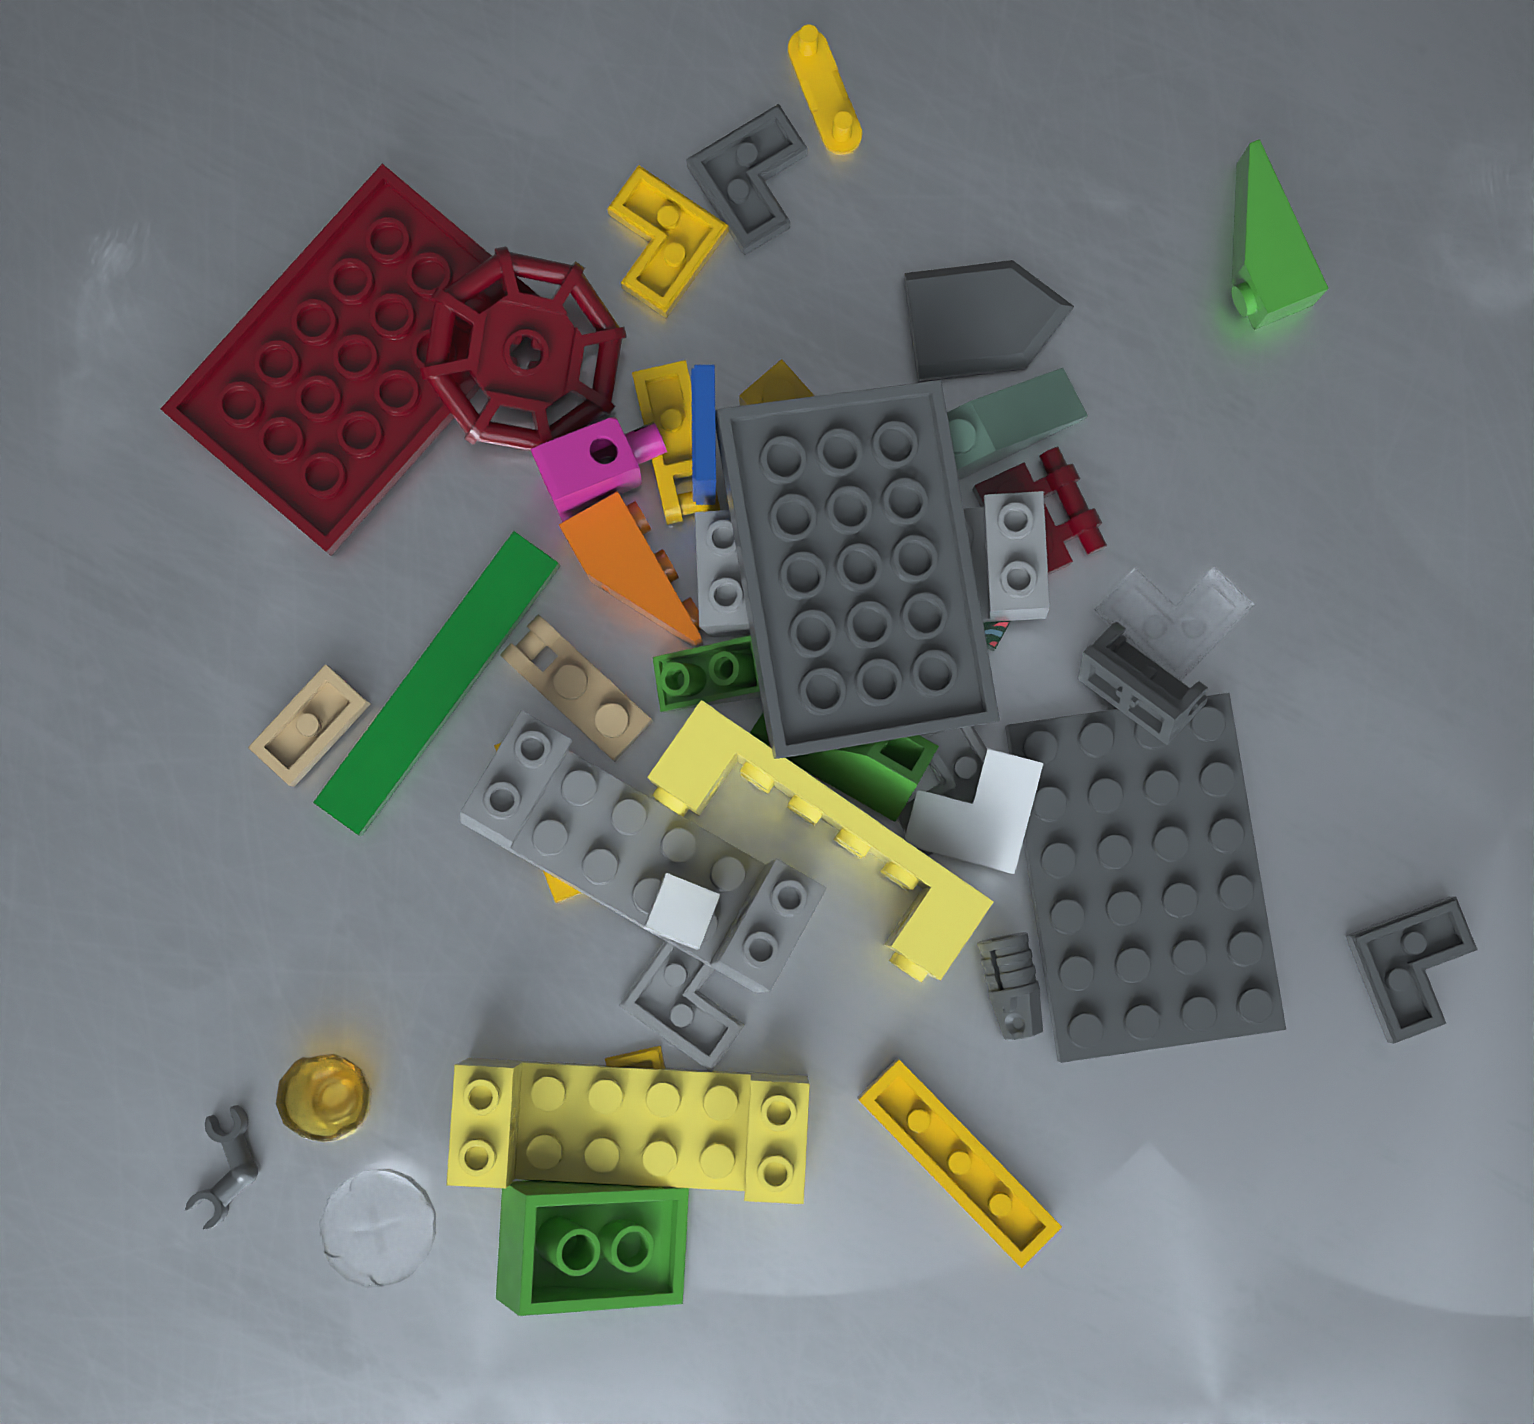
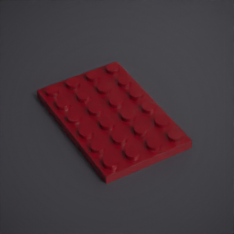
M382 163L160 409L332 556L454 419L427 379L422 380L420 368L425 366L435 304L431 297L437 288L445 289L492 255ZM515 276L520 293L539 296ZM501 279L464 304L479 314L505 297ZM458 316L455 318L449 362L466 359L471 325ZM511 345L510 354L518 347V345ZM464 371L451 374L470 401L480 389L470 372Z

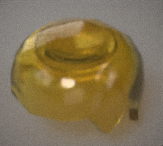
M336 1054L302 1057L295 1061L279 1080L275 1104L283 1124L298 1136L313 1142L328 1143L345 1139L356 1133L357 1128L363 1126L370 1114L373 1090L364 1070L345 1057Z

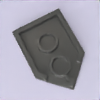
M1013 260L904 273L918 381L1025 369L1074 308L1071 303Z

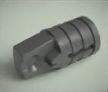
M1027 932L999 936L977 943L982 956V967L985 970V981L989 988V999L1005 1040L1025 1039L1043 1032L1040 987L1035 976L1036 969L1032 962L1033 956L1031 948H1029Z

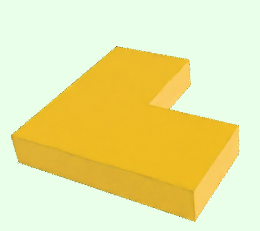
M638 165L607 208L608 214L649 242L621 281V287L667 319L729 232V227L719 218Z

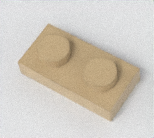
M325 664L248 748L289 786L295 787L371 703L336 671Z

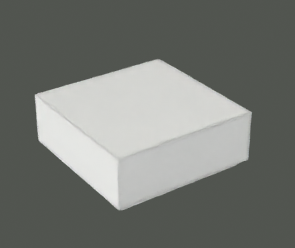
M666 873L643 929L698 950L702 944L720 894Z

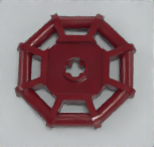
M506 246L495 248V254L445 289L437 288L431 299L435 304L425 366L420 368L422 380L427 379L465 432L464 440L472 445L478 441L531 451L530 449L589 426L604 414L610 416L614 410L615 405L612 403L621 344L622 339L627 338L625 327H619L584 275L585 267L575 261L570 265L509 252ZM515 276L559 286L551 299L520 293ZM501 279L505 297L479 314L464 304ZM570 293L596 332L582 335L579 329L574 327L567 317L568 313L564 309L563 304ZM458 316L471 325L466 359L449 362L455 318ZM522 337L531 338L532 348L540 351L539 361H530L527 369L518 367L517 358L510 356L511 345H519ZM599 344L593 385L590 388L579 380L584 347ZM464 371L470 372L477 386L488 398L480 413L476 411L451 374ZM570 391L584 400V402L549 426L545 409L552 405L553 402ZM499 406L532 412L535 429L493 422L491 419Z

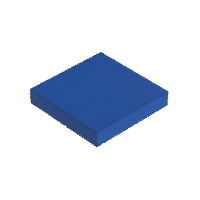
M694 365V368H691L693 502H696V505H715V365Z

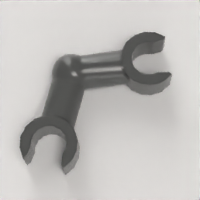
M239 1105L230 1107L231 1117L234 1120V1128L231 1133H225L221 1130L215 1115L208 1116L205 1120L206 1133L213 1141L222 1144L231 1170L213 1188L194 1194L186 1203L185 1210L196 1207L203 1199L213 1203L215 1209L214 1216L203 1226V1230L212 1228L224 1221L228 1215L229 1203L247 1185L254 1182L258 1175V1167L252 1159L243 1135L247 1130L248 1117L244 1109Z

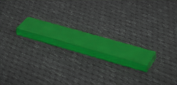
M513 531L313 803L358 836H363L561 567L560 564Z

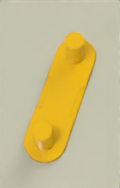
M810 24L804 25L789 40L788 55L823 144L829 151L835 154H849L861 142V125L848 97L826 38L815 26Z

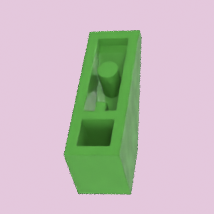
M1260 139L1249 143L1236 164L1232 258V299L1239 314L1242 317L1248 316L1254 330L1313 306L1329 289Z

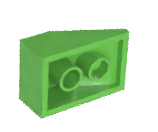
M544 1180L512 1181L506 1189L502 1188L496 1299L518 1316L683 1304L689 1188Z

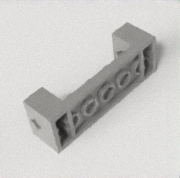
M1043 491L984 495V507L963 508L983 622L1046 619L1050 604ZM730 511L695 512L699 627L710 637L750 635Z
M521 710L460 811L459 822L644 928L666 873L720 894L700 949L696 950L656 933H651L755 993L771 991L827 887L777 858L764 864L685 817L678 815L661 803L569 751L572 743L571 738Z

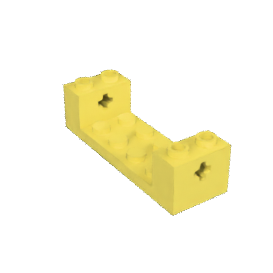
M701 700L647 778L657 787L652 796L678 815L684 817L686 812L691 810L700 816L738 761L743 765L740 769V775L745 780L766 794H769L773 786L791 798L787 808L809 824L815 826L819 819L828 823L839 831L833 840L861 859L870 852L886 863L880 872L907 891H913L916 885L922 888L884 945L894 951L889 961L915 980L922 982L926 975H929L941 981L994 901L788 759H774L772 748Z
M467 1058L454 1065L446 1185L506 1189L514 1179L676 1187L745 1191L744 1201L804 1204L809 1079L808 1076L727 1071L710 1072L708 1070L653 1069L628 1066L611 1067L595 1064Z

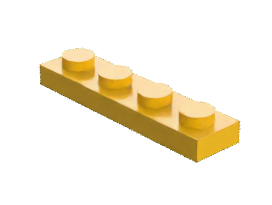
M899 1058L857 1097L865 1108L1021 1268L1062 1228L1047 1210Z

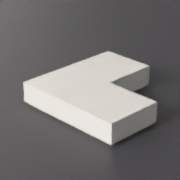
M987 749L973 804L917 789L904 840L921 850L1015 874L1043 763Z

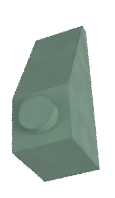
M1064 368L974 399L947 412L958 480L1088 417Z

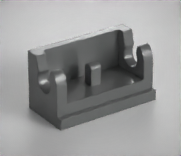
M1115 622L1083 652L1078 680L1168 746L1204 707L1208 699L1205 695L1208 687L1198 681L1189 688L1126 642L1127 638L1122 635L1126 628L1120 623Z

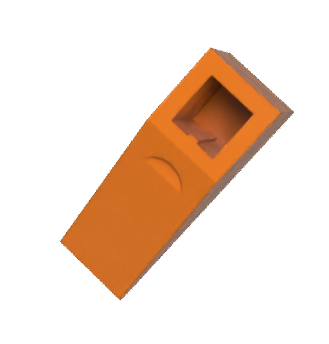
M617 491L559 524L591 583L692 647L696 648L703 645L702 637L698 632L701 630L699 627V610L691 597L682 602L671 585V582L677 580L679 576L663 549L656 553L652 552L643 536L651 531V527L636 501L626 506Z

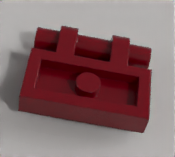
M1054 447L1039 455L1047 476L1035 482L1025 462L974 485L972 489L980 507H984V495L1043 491L1044 498L1057 493L1070 520L1056 526L1044 503L1048 575L1069 566L1073 562L1064 544L1078 537L1087 556L1107 546L1098 528L1102 521L1095 508L1089 510L1076 483L1080 480L1074 464L1067 465L1059 447Z

